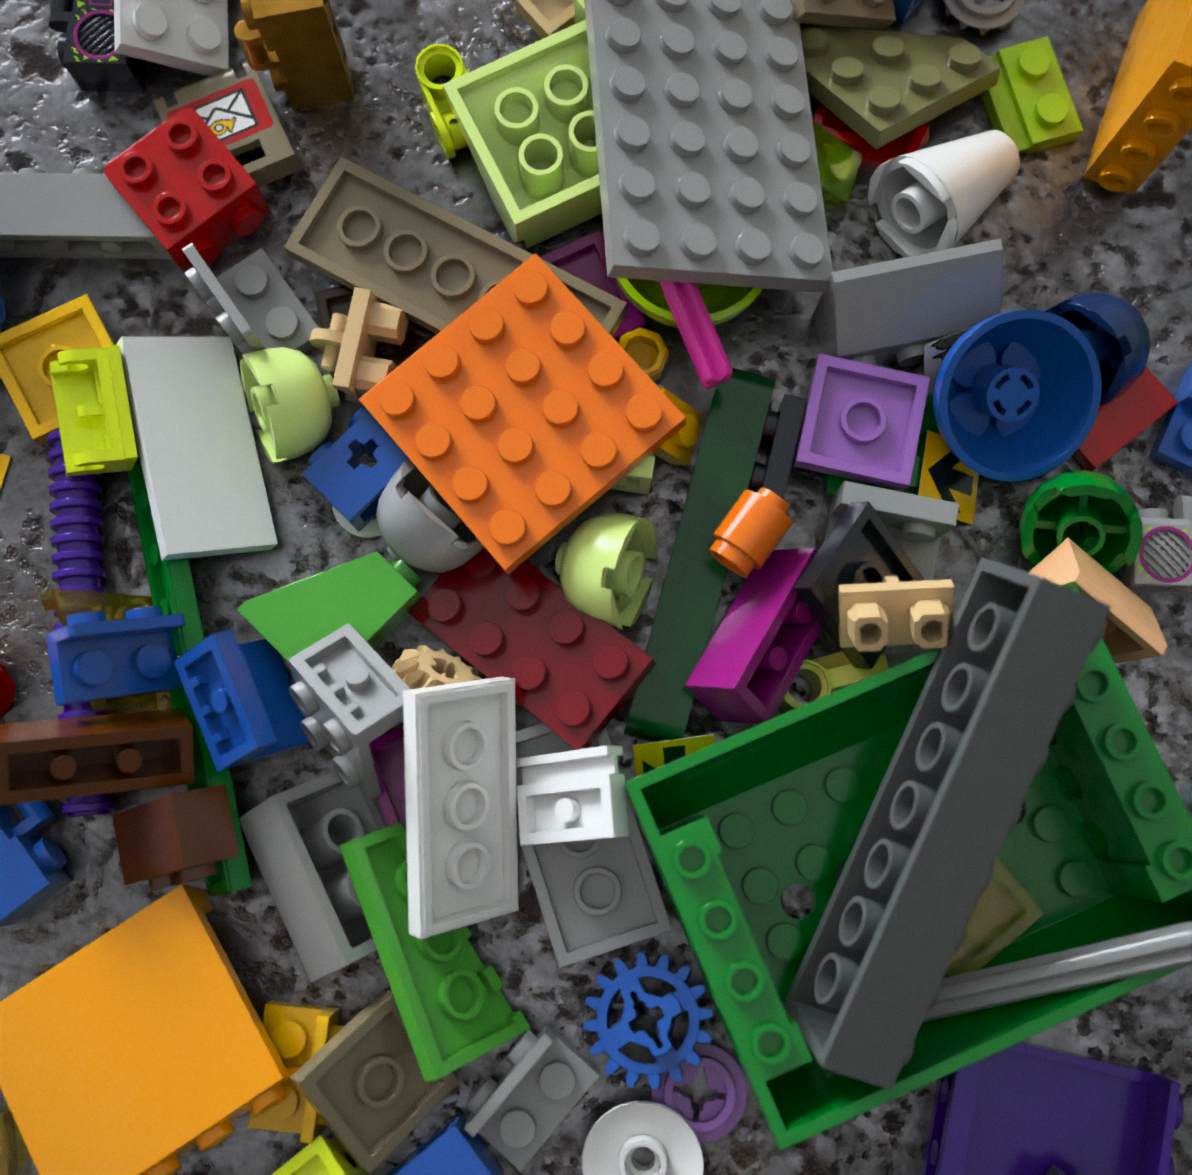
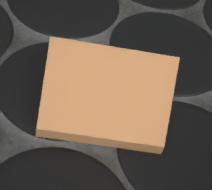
M1066 538L1029 572L1070 589L1078 587L1081 594L1111 606L1104 621L1102 638L1115 663L1163 656L1168 645L1152 608L1070 538Z

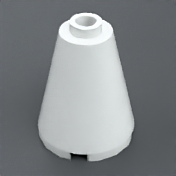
M989 130L896 156L878 166L870 178L868 201L869 206L877 203L882 219L876 222L875 225L880 235L892 250L904 258L953 248L1017 175L1020 168V156L1015 142L1001 131Z

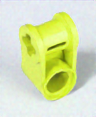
M438 43L429 45L420 52L416 58L415 70L422 101L429 114L434 132L446 158L450 160L456 157L457 150L468 145L444 93L443 84H434L431 81L443 75L450 76L454 80L467 74L468 71L456 49L449 45Z

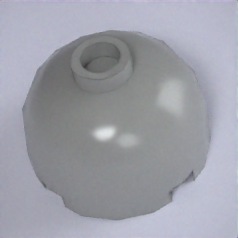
M410 460L405 461L390 478L379 498L377 506L378 526L381 536L387 544L388 553L396 562L402 560L409 567H415L423 571L444 573L463 566L474 558L484 546Z

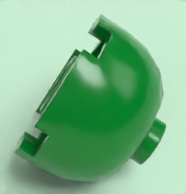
M1088 470L1063 472L1042 482L1028 497L1019 523L1022 553L1034 567L1066 538H1070L1112 574L1117 572L1125 563L1129 567L1135 561L1143 542L1140 513L1127 490L1108 475Z

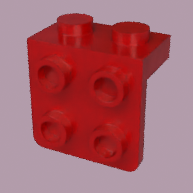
M192 108L179 110L111 160L104 169L105 175L155 235L183 273L192 268L193 265L182 248L192 243L209 266L219 257L222 249L238 237L247 236L256 231L264 218L272 213L256 182Z

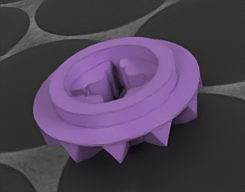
M697 1042L694 1050L700 1055L703 1060L699 1066H695L684 1060L680 1064L683 1069L684 1079L678 1083L670 1076L668 1071L662 1072L661 1088L654 1090L651 1088L652 1102L668 1106L679 1113L691 1125L699 1142L707 1143L725 1136L737 1125L746 1106L747 1086L740 1066L728 1051L710 1043ZM680 1043L677 1049H679L683 1043ZM703 1066L707 1086L724 1094L704 1097L701 1106H698L697 1116H693L694 1109L690 1095L681 1092L680 1088H674V1085L683 1087V1084H693L695 1075L699 1074V1068Z

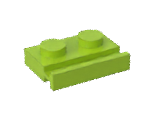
M1048 36L998 49L996 54L988 56L1002 66L997 85L980 93L993 130L1005 133L1015 142L1019 153L1025 151L1026 154L1076 141L1083 128Z

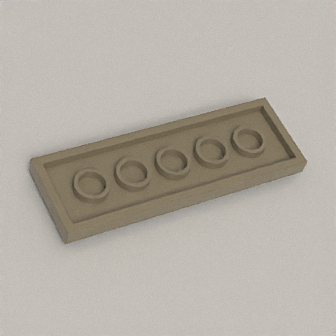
M343 157L339 158L283 247L291 258L354 290V287L371 290L380 303L402 309L410 321L435 334L443 330L533 255ZM541 259L613 337L628 313L627 302Z

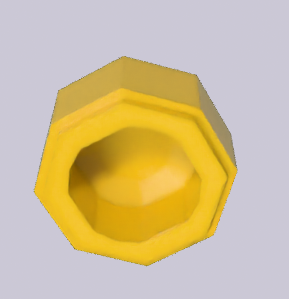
M641 327L621 335L618 342L620 346L653 382L660 379L669 355L661 335Z

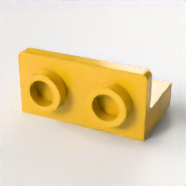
M273 1000L265 1004L262 1024L286 1069L302 1067L344 1027L338 1025L340 1008ZM294 1082L285 1086L289 1096L275 1107L258 1116L254 1115L252 1109L250 1110L248 1128L301 1134L300 1143L313 1144V1140L320 1136L324 1131V1127L327 1126Z

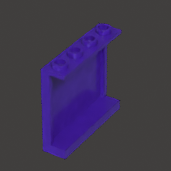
M1021 1041L937 1080L921 1175H1045L1052 1164L1068 1175H1074L1077 1170L1085 1175H1175L1171 1149L1174 1130L1179 1128L1183 1119L1184 1106L1180 1095L1181 1083L1155 1071Z

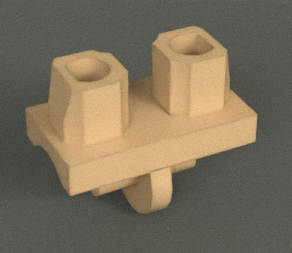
M354 287L348 316L333 313L329 329L314 328L311 331L309 342L314 347L324 351L320 367L324 370L335 372L332 386L346 393L345 399L347 401L362 404L359 398L397 368L392 360L374 358L377 342L402 345L405 341L409 321L402 309L380 303L369 289Z
M884 576L883 583L838 585L839 642L841 648L855 647L860 652L881 651L883 646L919 644L922 649L945 648L948 644V633L953 622L954 586L951 579L899 582L897 576Z

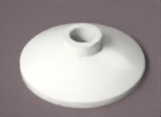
M652 1101L626 1102L603 1114L591 1128L582 1154L583 1175H703L704 1172L701 1144L691 1125L675 1110ZM639 1147H647L654 1153L655 1157L651 1162L642 1164L634 1159L632 1153Z

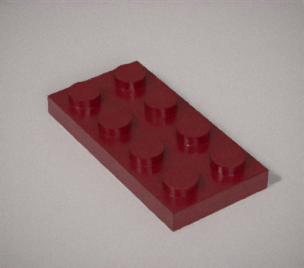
M485 547L463 566L442 573L409 612L412 617L487 678L501 676L514 678L515 701L575 750L587 749L592 745L656 665L651 656L604 620L578 611L566 600L562 588L528 562L524 561L508 575Z

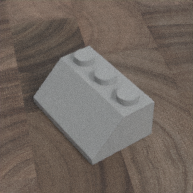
M1001 238L832 272L829 277L827 291L822 293L812 314L822 354L876 366L898 361L901 367L912 366L924 362V346L927 343L966 330L991 316L1000 314L1004 252Z
M335 771L275 794L239 818L241 829L310 982L337 971L377 950L339 847L351 840L388 827L377 798L370 801L358 786L349 789Z

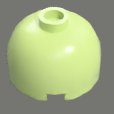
M280 347L242 354L244 359H240V371L249 412L255 411L257 420L262 430H256V433L271 463L297 458L316 449L326 439L331 428V408L339 407L340 405L338 390L332 386L333 377L330 374L322 376L315 362L297 350Z
M603 513L584 521L574 530L568 542L561 544L556 554L555 570L560 575L561 588L566 600L578 611L604 620L613 628L623 629L622 625L631 627L643 611L652 587L653 578L646 577L642 579L646 565V558L653 560L657 558V540L654 526L651 520L623 513Z

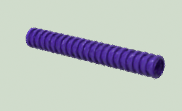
M59 429L47 435V444L53 447V449L47 452L48 462L54 464V466L48 469V478L54 481L49 486V495L55 498L53 502L49 503L50 513L56 515V518L50 520V529L57 534L51 537V547L57 549V553L51 556L52 564L58 566V570L52 572V581L59 583V588L53 590V599L59 601V606L54 607V616L60 618V623L54 625V630L66 626V617L69 615L91 611H104L105 615L108 613V606L101 604V599L107 596V588L102 587L100 584L101 581L106 580V571L100 569V564L105 563V554L99 551V548L104 546V536L98 534V531L104 527V521L97 517V514L103 511V503L97 500V497L102 495V486L96 483V480L101 478V473L66 476ZM112 699L61 705L64 706V713L59 714L58 719L113 714L112 711L106 710V703L111 702ZM110 793L69 797L67 798L68 805L61 807L62 814H68V817L111 813V810L117 809V802L110 801Z

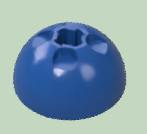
M1013 310L991 316L977 323L961 335L948 350L940 364L933 388V412L937 428L944 443L953 455L965 466L982 476L1010 482L1024 481L1042 476L1068 460L1079 449L1091 431L1101 400L1102 381L1100 366L1095 351L1085 335L1075 325L1061 316L1041 310Z

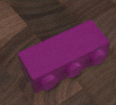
M815 548L774 550L760 570L753 568L684 685L718 721L759 725L772 719L823 627L793 589L818 551Z

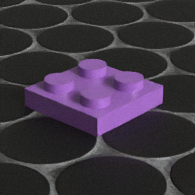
M819 353L814 364L793 467L905 491L911 482L931 377Z

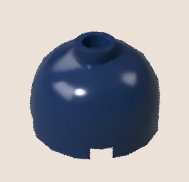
M1084 292L1072 296L1045 311L1061 316L1071 322L1090 342L1100 366L1102 381L1101 405L1109 403L1124 394L1144 372L1151 349L1149 329L1141 313L1127 300L1105 292Z

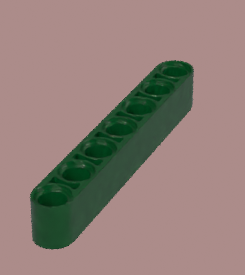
M732 368L731 379L715 388L645 651L654 659L656 665L635 690L624 735L650 742L684 738L694 700V695L684 685L708 646L727 568L708 552L715 542L712 534L744 490H748L775 386V378Z

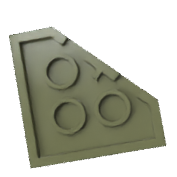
M815 24L800 31L809 94L875 149L888 144L997 85L1002 66L984 54L978 47L972 45L964 38Z

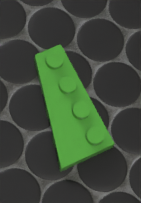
M401 822L339 846L425 1082L438 1080L531 1029L520 1010L513 1012L501 993L500 989L504 984L492 965L484 966L469 943L468 938L472 934L467 926L424 939H419L409 934L406 830Z

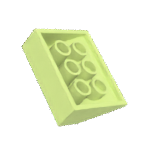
M586 19L443 84L444 93L494 206L513 243L525 240L527 248H530L602 214Z

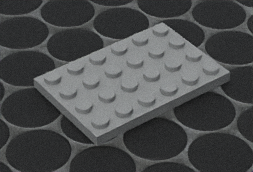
M584 0L607 277L825 293L833 268L799 22H794L791 0Z

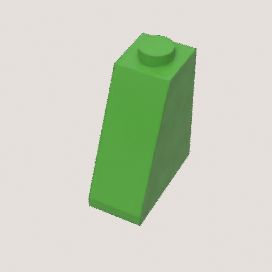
M376 551L244 601L236 610L287 661L348 623L375 650L410 615L411 609L421 599L422 596L414 588L421 579L404 561L399 560L396 562L393 560L389 563Z

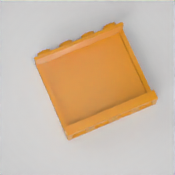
M1147 0L1136 17L1083 174L1084 178L1098 182L1100 186L1113 192L1124 191L1134 194L1192 128V0Z
M184 884L179 885L0 1002V1088L39 1175H173L182 1168L179 1157L197 1145L201 1152L211 1149L236 1132L232 1124L234 1120L251 1109L255 1116L263 1114L289 1096L285 1086L293 1082L290 1077L299 1068L286 1069L206 917V914L214 910V907L204 889Z

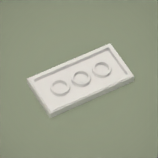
M121 336L116 345L120 346L130 413L161 560L264 551L274 548L278 544L235 351L230 337Z
M501 676L404 690L409 934L419 939H424L519 911L515 679Z

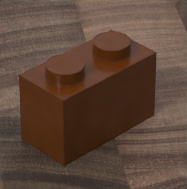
M225 784L169 794L112 815L125 885L148 880L150 891L187 883L188 881L217 875L216 862L239 856Z

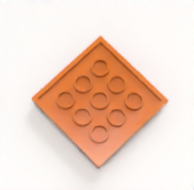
M536 253L359 398L363 406L508 575L686 425V416Z

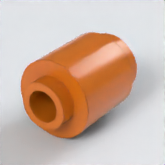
M761 487L757 493L751 490H744L712 534L715 542L708 552L727 569L741 577L747 578L753 568L761 569L792 526L793 522L786 514L790 508L789 505L769 489Z

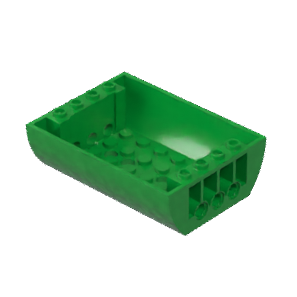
M1078 587L1075 588V589H1072V590L1077 591V592L1080 593ZM1103 638L1087 658L1076 683L1075 698L1069 709L1062 714L1048 744L1049 750L1046 762L1032 779L1021 804L1019 821L1013 831L1007 834L994 863L991 883L980 894L967 922L965 940L962 946L953 953L942 978L1192 921V820ZM935 648L624 782L629 801L648 850L737 1060L780 1151L1190 965H1181L923 1022L914 1039L912 1056L907 1065L901 1068L891 1090L824 1069L820 1066L804 1040L797 1022L787 1013L783 1004L835 889V870L841 863L847 861L941 648ZM792 884H803L811 893L812 905L803 916L790 917L782 909V894Z

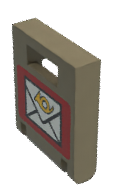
M247 61L242 63L245 76L237 79L231 67L174 91L173 94L178 103L170 107L164 96L153 100L162 123L183 108L194 109L234 157L262 146L266 156L242 166L259 188L302 170L258 72L251 69Z

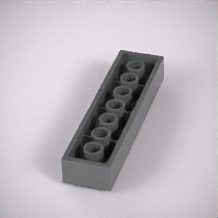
M981 557L949 629L948 644L945 648L940 649L783 1004L787 1013L797 1022L804 1040L822 1068L891 1090L901 1068L909 1062L913 1053L916 1034L927 1010L931 1009L938 999L940 982L952 955L962 946L965 940L967 922L977 900L991 883L994 863L1007 834L1013 831L1019 821L1021 804L1032 779L1046 762L1049 750L1048 744L1062 714L1069 709L1075 698L1076 683L1087 658L1102 639L1104 621L1111 606L1044 577Z

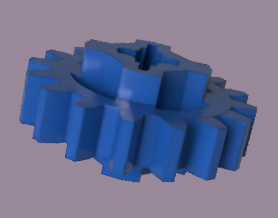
M638 952L636 968L632 969L622 959H617L614 961L618 976L614 980L600 974L596 978L599 986L604 990L602 997H586L585 1004L597 1010V1019L583 1023V1030L598 1031L600 1040L589 1049L591 1055L607 1052L611 1058L604 1072L612 1075L620 1070L621 1067L627 1069L626 1086L635 1087L640 1080L641 1074L648 1075V1082L652 1090L659 1089L662 1083V1072L666 1071L677 1083L682 1081L684 1074L680 1064L684 1060L695 1066H699L703 1061L694 1050L696 1043H712L713 1036L700 1028L701 1021L714 1017V1010L699 1008L697 1002L708 990L704 984L692 988L686 984L692 972V969L687 965L680 968L675 974L670 972L671 957L669 955L662 954L656 967L650 966L647 954L645 952ZM641 979H661L670 983L677 990L661 998L649 994ZM621 991L625 1001L621 1021L611 1026V1009L617 995ZM636 994L640 1002H644L649 1009H662L664 1017L657 1022V1028L660 1032L658 1036L663 1046L658 1038L654 1037L649 1030L638 1031L636 1029L635 1022L642 1017L639 1009L641 1005ZM688 1011V1032L683 1044L677 1049V1045L672 1038L675 1022L679 1016ZM632 1043L649 1047L657 1062L646 1063L635 1060L621 1049Z

